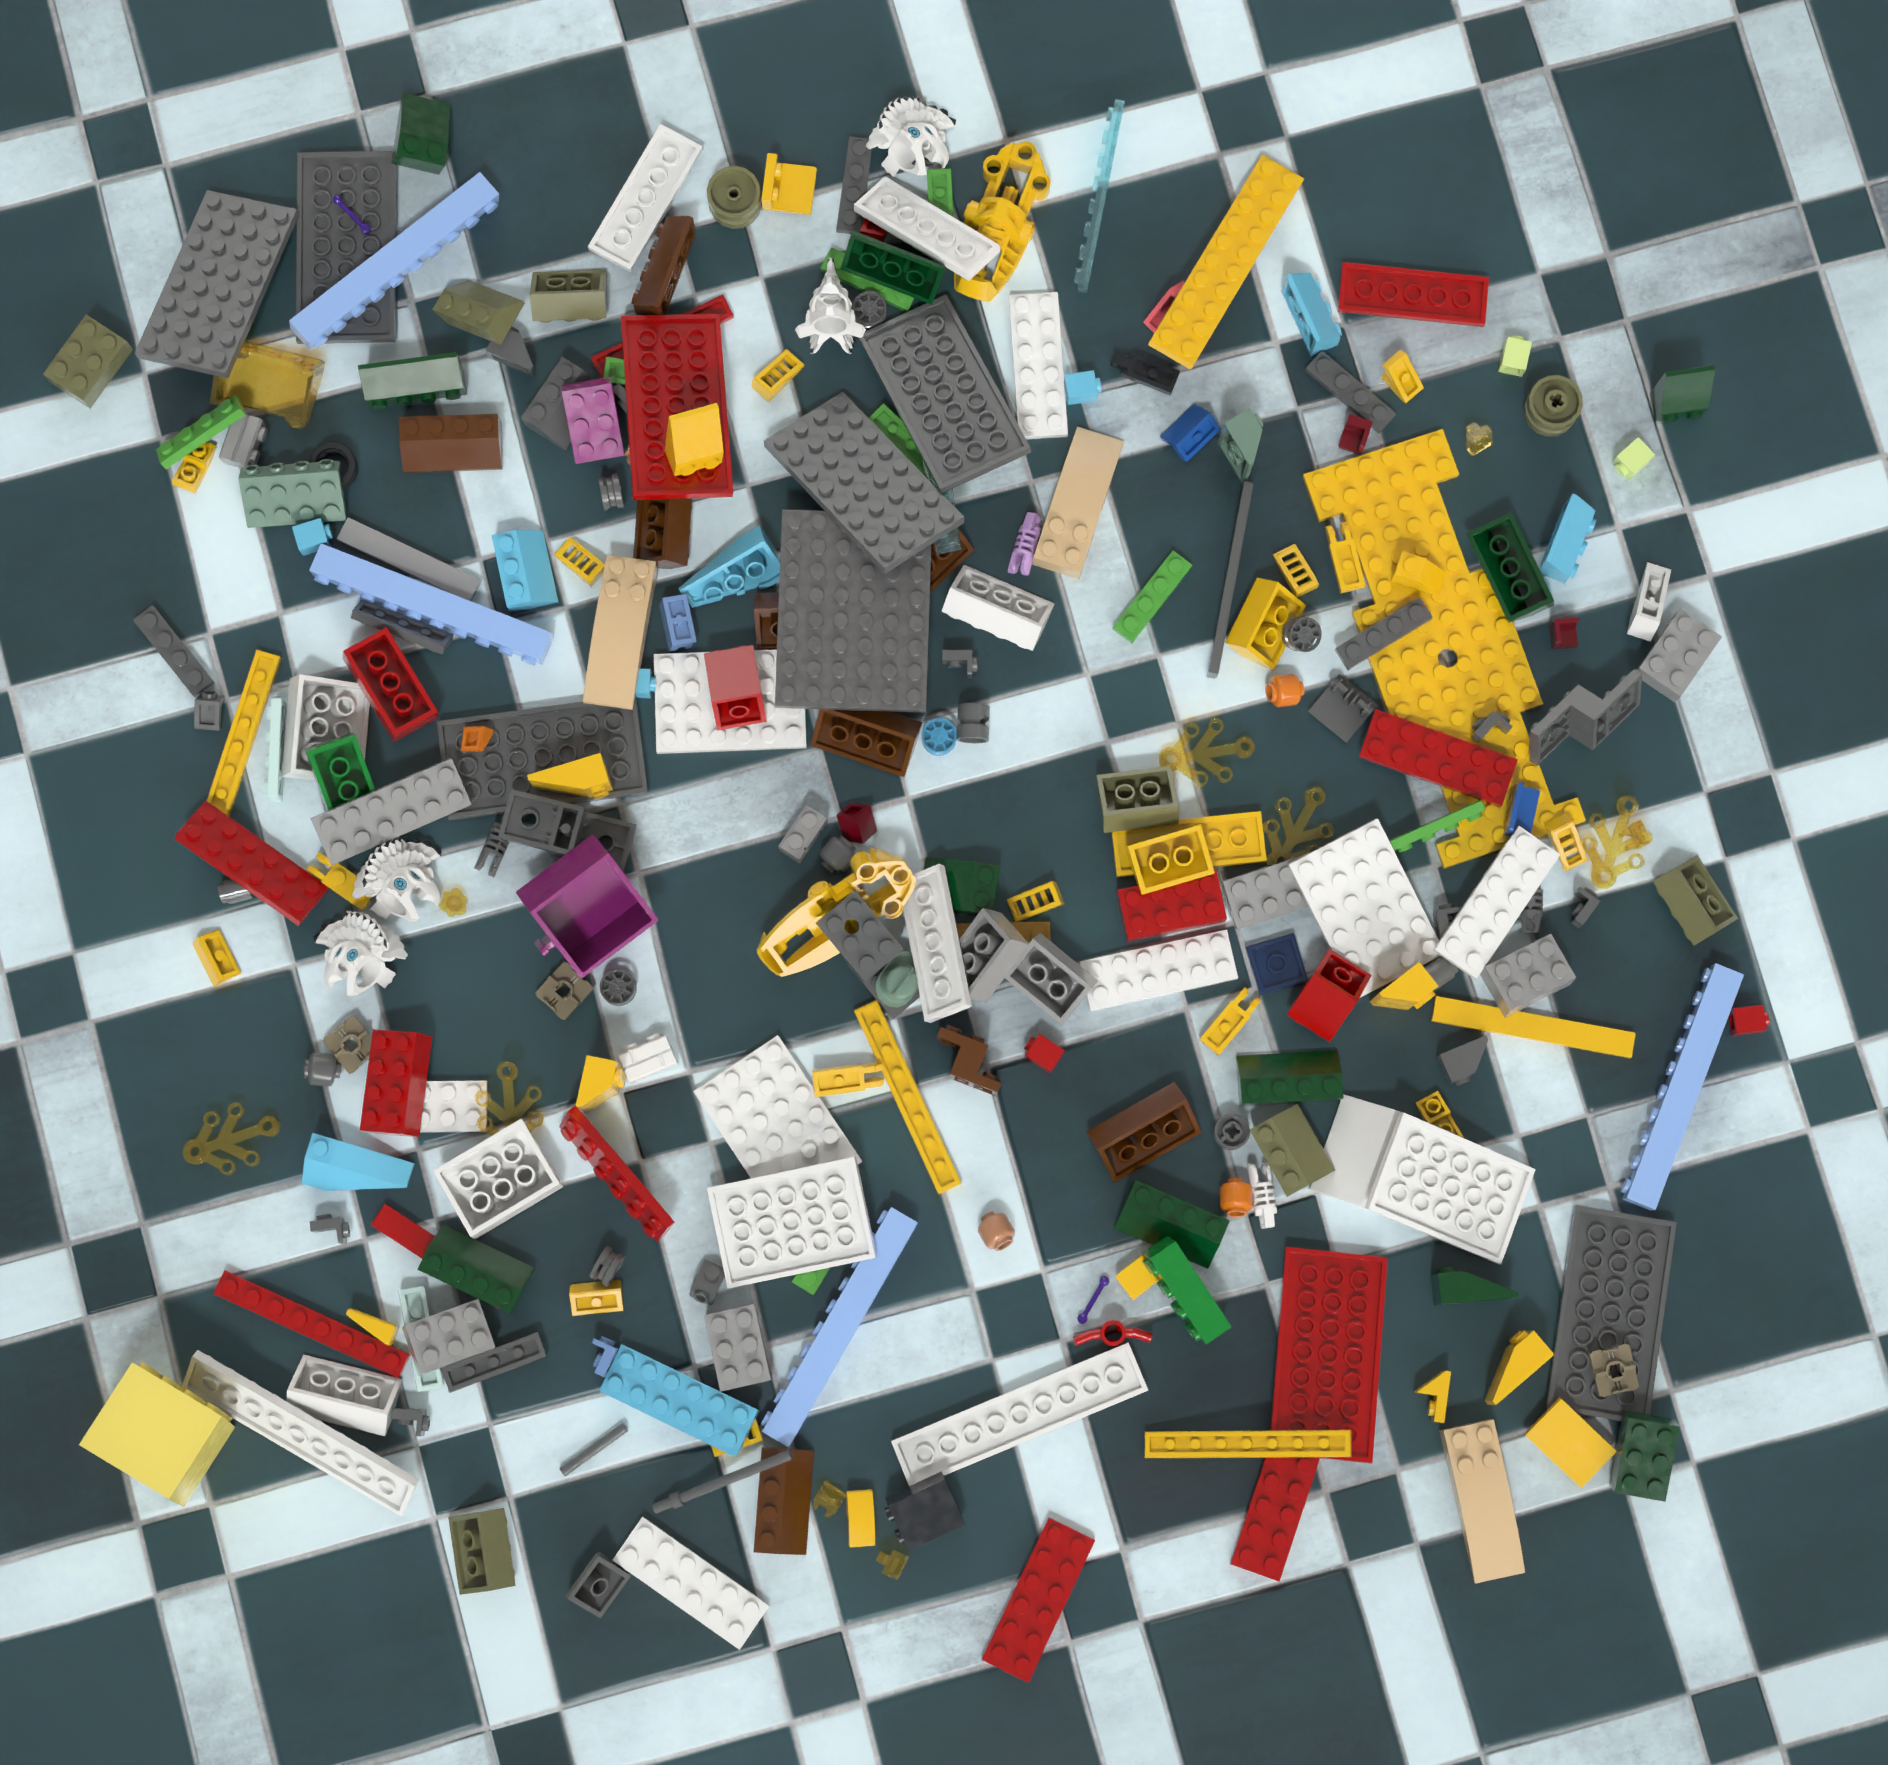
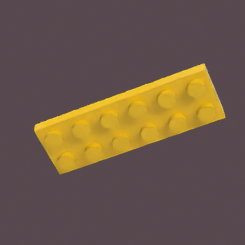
M1261 811L1180 819L1179 823L1174 825L1111 832L1116 877L1134 876L1125 845L1197 824L1202 827L1213 867L1266 862Z

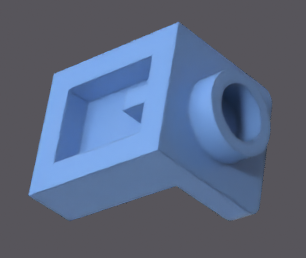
M601 1336L600 1340L596 1338L592 1340L593 1344L605 1349L604 1353H598L593 1366L596 1367L594 1373L606 1377L619 1349L614 1347L615 1341Z

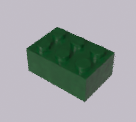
M1623 1411L1616 1448L1617 1452L1615 1453L1609 1484L1614 1493L1666 1502L1680 1426L1675 1419Z

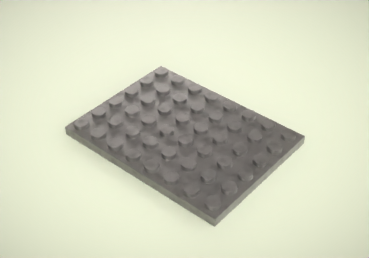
M782 510L775 708L926 713L931 545L884 574L826 511Z

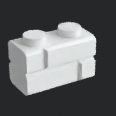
M660 1033L647 1037V1043L639 1046L636 1043H632L622 1048L623 1053L618 1055L631 1084L678 1065L666 1035L660 1036Z

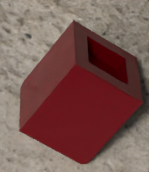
M1349 414L1338 447L1362 455L1373 421Z
M1579 617L1554 619L1550 623L1549 632L1552 650L1576 648L1578 646L1576 625L1579 623Z
M850 803L836 815L841 834L849 842L864 844L877 832L871 805Z

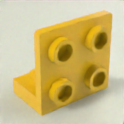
M767 153L761 199L763 210L811 215L817 168L778 163L777 154Z

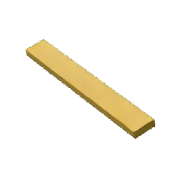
M257 649L207 798L210 804L229 817L282 659L280 656Z
M1439 996L1435 997L1431 1022L1625 1058H1632L1636 1034L1634 1032L1520 1011L1505 1018L1498 1007Z
M875 1000L855 1009V1015L877 1062L882 1063L883 1070L881 1071L938 1195L961 1185L958 1174L878 1001Z
M1351 1430L1145 1432V1458L1352 1457Z

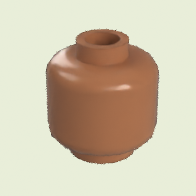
M992 1211L981 1218L982 1222L978 1226L977 1231L987 1248L1001 1251L1013 1243L1015 1229L1004 1213L995 1214Z

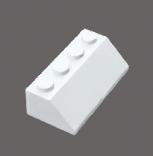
M963 565L949 589L942 612L954 619L965 621L975 628L988 631L998 638L1009 640L1021 648L1033 651L1051 614L1054 603Z
M303 1354L287 1389L286 1402L300 1408L315 1419L385 1436L392 1421V1408L396 1407L402 1379Z

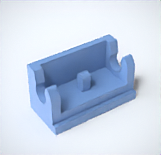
M687 594L662 598L659 603V609L668 652H675L680 647L691 648L693 643L697 641Z

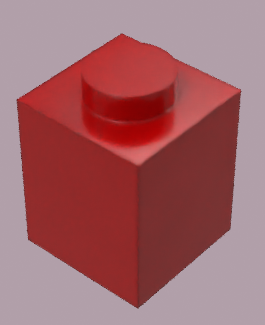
M1763 1005L1733 1008L1728 1016L1731 1036L1761 1033L1767 1030L1766 1026H1769V1015L1767 1011H1764Z
M1041 1034L1037 1038L1032 1036L1024 1047L1028 1051L1025 1054V1058L1049 1074L1065 1052V1050Z

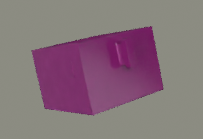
M593 834L515 892L546 933V936L534 942L540 952L545 956L551 948L557 947L581 979L659 921Z

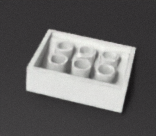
M303 674L290 678L281 777L316 781L304 749L349 733L356 735L365 760L370 703L357 683Z
M1343 1094L1344 1099L1339 1103L1324 1146V1151L1334 1166L1335 1171L1313 1182L1309 1190L1377 1214L1365 1209L1400 1111Z
M522 1118L433 1171L467 1232L473 1239L479 1238L563 1187Z

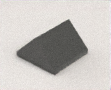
M598 1552L565 1597L601 1619L631 1575L601 1552Z

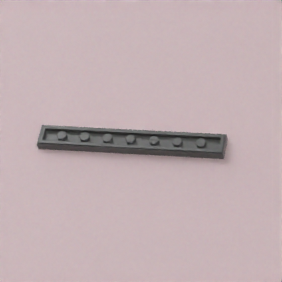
M1244 481L1241 490L1207 673L1208 678L1215 679L1219 674L1253 491V483Z

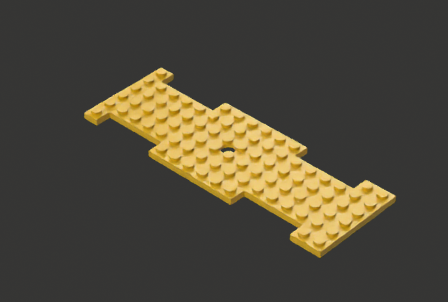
M1443 429L1303 474L1302 477L1318 522L1342 515L1344 522L1348 524L1351 538H1354L1361 569L1374 605L1352 612L1358 633L1363 632L1418 597L1421 598L1433 617L1426 624L1368 658L1387 713L1518 759L1502 807L1500 808L1482 801L1486 809L1481 812L1482 817L1468 822L1467 818L1459 821V827L1455 828L1458 837L1435 845L1442 867L1445 869L1500 851L1510 837L1504 835L1513 789L1518 782H1523V787L1540 790L1531 834L1536 838L1548 835L1544 824L1562 814H1567L1575 825L1584 823L1586 819L1578 797L1556 805L1553 804L1540 765L1536 766L1529 761L1530 738L1521 713L1542 706L1543 701L1514 622L1508 623L1483 569L1472 573L1468 571L1437 486L1438 483L1459 476ZM1402 551L1426 558L1446 572L1439 596L1391 581L1397 560ZM1444 649L1454 651L1457 656L1456 664L1449 668L1441 665L1438 661L1440 651ZM1493 711L1501 712L1510 719L1509 724L1512 725V728L1506 735L1494 725L1479 743L1471 738L1475 732L1472 729L1475 723L1481 717L1486 720ZM1440 786L1449 813L1478 801L1472 797Z

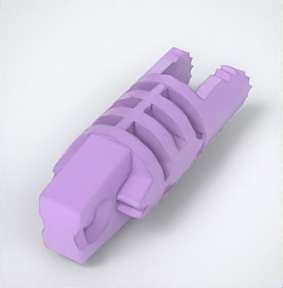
M1027 512L1023 525L1020 526L1019 535H1017L1015 548L1013 549L1008 566V573H1017L1019 567L1022 575L1028 576L1030 573L1034 553L1041 534L1040 525L1042 518L1036 513Z

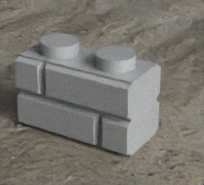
M246 414L231 424L222 445L219 459L225 464L241 469L248 465H257L260 457V451H258L260 442L266 440L268 428H266L264 421Z
M806 805L779 844V850L796 862L801 863L819 837L820 831H823L827 825V818Z

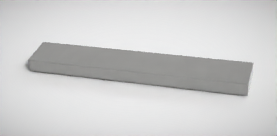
M349 517L337 537V540L440 590L471 602L481 584L480 579Z

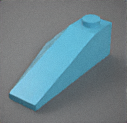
M759 525L736 539L679 587V591L682 595L687 594L688 603L693 608L720 601L724 596L736 593L737 596L743 595L745 591L758 587L760 590L769 588L780 580V556L769 537Z
M312 1133L304 1159L302 1184L325 1191L407 1188L415 1163Z

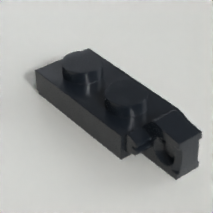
M1114 353L1110 366L1121 370L1120 375L1125 376V378L1170 396L1180 374V371L1136 353L1134 355L1128 353L1127 357Z

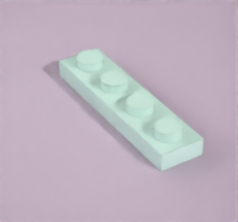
M271 698V706H267V720L270 721V730L266 731V744L269 745V755L265 756V769L268 770V779L264 781V793L272 802H282L283 777H281L285 739L286 703L278 698Z
M424 1286L398 1291L404 1325L430 1316ZM410 1353L417 1393L442 1388L443 1382L440 1369L418 1376Z

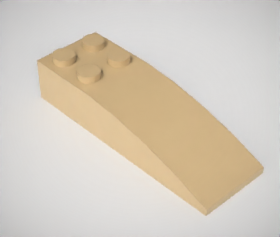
M1077 427L1043 526L1032 565L1080 580L1124 441Z
M612 555L606 556L591 639L583 703L633 710L658 575L656 561Z
M1488 1419L1439 1430L1474 1583L1525 1573L1512 1497L1494 1420Z

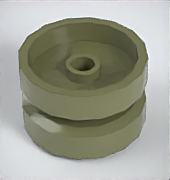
M729 166L715 172L710 178L706 190L709 210L714 220L722 226L731 229L744 228L752 224L759 216L762 207L760 186L755 175L746 168Z
M1552 375L1540 379L1526 397L1523 406L1524 419L1528 426L1537 434L1546 437L1559 436L1567 432L1579 417L1583 407L1582 393L1578 386L1569 378Z

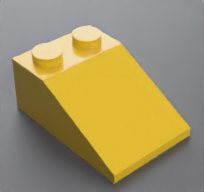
M717 403L669 416L665 452L674 476L681 474L687 476L702 468L712 469L722 463L724 451Z
M601 753L527 775L533 788L589 798L594 796V799L604 798L609 795L608 792L613 791L608 770Z
M1518 1331L1509 1339L1511 1344L1504 1351L1484 1400L1487 1405H1497L1554 1356V1353L1535 1331Z

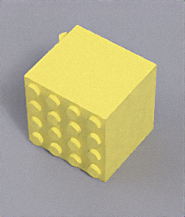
M132 1362L79 1445L169 1500L185 1507L235 1426L230 1423L232 1418L218 1407L205 1402L188 1389L185 1390L176 1382L166 1376H162L145 1363L141 1362L138 1366Z

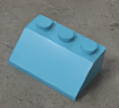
M1311 272L1287 275L1281 292L1310 356L1337 346L1340 336H1342L1341 329L1337 322L1333 323L1330 316L1332 314L1331 307L1327 300L1323 301L1320 294L1322 289L1319 281L1313 279Z
M1573 493L1561 510L1539 566L1542 575L1564 584L1569 577L1574 578L1579 564L1575 563L1578 555H1583L1588 544L1584 539L1587 532L1592 533L1596 523V519H1593L1595 510Z
M512 530L491 535L509 612L513 613L558 603L543 530Z

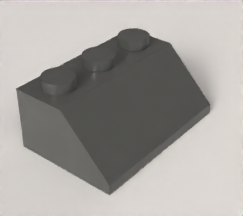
M562 357L521 416L524 425L566 451L571 444V438L562 396V385L594 379L583 369Z

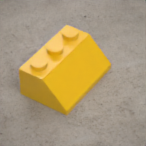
M1257 578L1225 644L1239 655L1270 670H1275L1286 647L1282 640V628L1288 619L1301 616L1306 605L1279 582Z
M1198 824L1125 845L1131 869L1141 895L1215 873L1202 827Z
M1418 962L1369 1002L1373 1006L1409 1010L1414 1006L1418 1009L1436 995L1433 990L1438 985L1421 963Z
M587 1055L576 1106L583 1112L589 1113L618 1094L619 1088H624L627 1075L623 1071L624 1068L617 1061Z

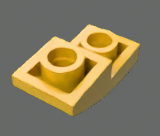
M205 442L185 456L172 479V484L196 494L210 466L216 445Z
M1438 1091L1416 1102V1106L1425 1122L1463 1138L1462 1133L1450 1115L1449 1108Z
M872 1489L846 1491L849 1547L875 1546Z

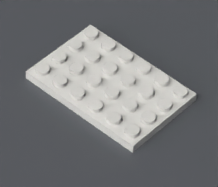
M754 650L767 722L718 731L711 703L704 653L709 652L654 654L657 754L807 748L805 709L775 708L777 650Z
M1374 819L1287 864L1328 947L1372 975L1360 998L1399 978L1418 962L1424 965L1441 956L1433 950L1439 940L1378 819Z
M778 1035L693 1091L751 1179L855 1156L858 1165L862 1162L820 1097H815L814 1088Z
M1400 1112L1365 1209L1501 1265L1536 1169Z
M856 1156L707 1188L727 1289L877 1258Z

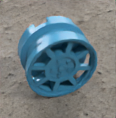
M935 718L926 723L922 730V744L927 752L935 756H944L954 749L957 741V732L950 721L943 718Z

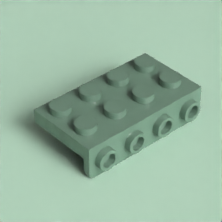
M323 459L312 463L298 461L294 464L273 463L269 466L248 465L242 468L238 480L247 528L303 524L319 518L323 522L346 521L347 512L340 476V462L333 461L332 459Z

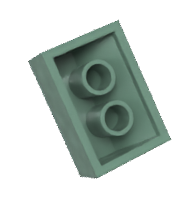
M1251 409L1224 422L1218 441L1220 448L1242 485L1244 481H1248L1263 430L1261 418L1257 413L1253 414Z

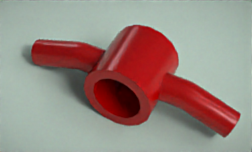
M1111 1320L1105 1322L1100 1329L1087 1330L1073 1336L1076 1346L1092 1339H1101L1108 1346H1116L1121 1344L1125 1338H1136L1150 1343L1153 1333L1135 1327H1124L1119 1321ZM1108 1325L1117 1326V1330L1121 1332L1119 1340L1111 1339L1109 1341L1106 1339L1104 1333L1107 1332Z

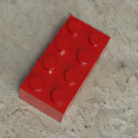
M387 627L343 650L345 664L393 743L437 720V709Z
M1214 870V874L1141 895L1138 886L1117 890L1116 897L1126 943L1225 923L1227 916L1217 870Z
M373 1029L360 1131L384 1135L420 1136L432 1036L417 1032Z

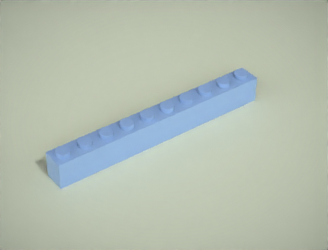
M479 172L290 319V329L309 350L313 347L318 348L327 341V336L334 331L338 333L347 325L346 321L353 316L355 318L359 317L366 310V306L372 301L376 303L382 299L385 291L391 286L395 288L400 285L406 274L410 271L414 273L419 270L423 265L422 262L428 257L434 258L441 252L442 246L447 242L453 243L461 235L460 232L466 227L468 229L474 227L479 222V217L484 213L490 214L498 207L499 193Z
M320 544L309 570L315 577L314 580L323 585H328L330 582L337 585V589L344 593L351 594L353 591L361 594L360 598L368 602L374 603L376 600L384 603L383 607L394 612H397L398 609L407 612V617L417 621L423 618L430 621L429 625L441 630L444 627L453 630L452 634L460 638L472 637L476 639L475 643L483 647L489 648V645L499 648L498 652L512 657V654L521 656V660L535 666L536 663L543 665L554 639L549 631L324 544Z
M1717 963L1711 965L1710 968H1705L1701 977V982H1704L1702 989L1696 992L1692 1001V1005L1695 1006L1692 1015H1687L1683 1028L1686 1029L1683 1038L1680 1037L1675 1045L1674 1051L1677 1052L1674 1061H1670L1665 1074L1668 1075L1666 1084H1662L1658 1090L1657 1098L1660 1100L1657 1108L1653 1107L1649 1114L1648 1122H1651L1648 1131H1644L1640 1138L1639 1145L1642 1146L1639 1155L1635 1154L1630 1165V1169H1633L1630 1179L1626 1178L1622 1185L1621 1192L1624 1193L1622 1200L1649 1211L1656 1210L1744 974Z
M892 1207L889 1212L886 1210L882 1212L877 1221L880 1227L876 1234L872 1232L877 1258L858 1261L852 1264L851 1268L855 1269L851 1278L845 1277L838 1290L842 1293L838 1300L832 1299L825 1311L829 1314L825 1323L820 1321L815 1328L813 1335L816 1338L812 1345L806 1344L800 1355L803 1361L799 1368L794 1366L788 1375L787 1380L790 1381V1384L786 1391L782 1388L780 1389L774 1400L777 1404L773 1413L768 1411L761 1422V1425L764 1426L763 1433L787 1447H790L918 1224V1222Z

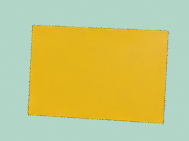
M1561 1397L1524 1433L1531 1442L1580 1488L1617 1452L1611 1444Z

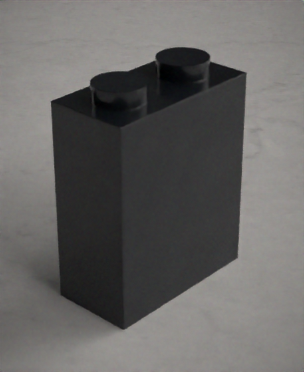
M942 1471L885 1497L888 1504L884 1508L890 1522H896L898 1529L894 1530L900 1544L906 1543L909 1551L965 1525L962 1514Z

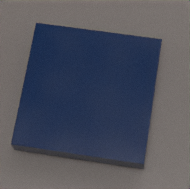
M1294 933L1245 947L1260 996L1308 981Z

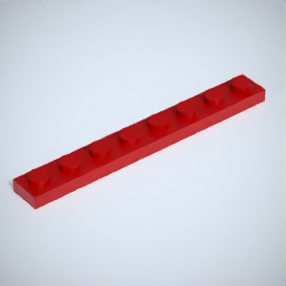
M224 1270L213 1293L397 1378L401 1377L410 1357V1354L384 1344L374 1337Z

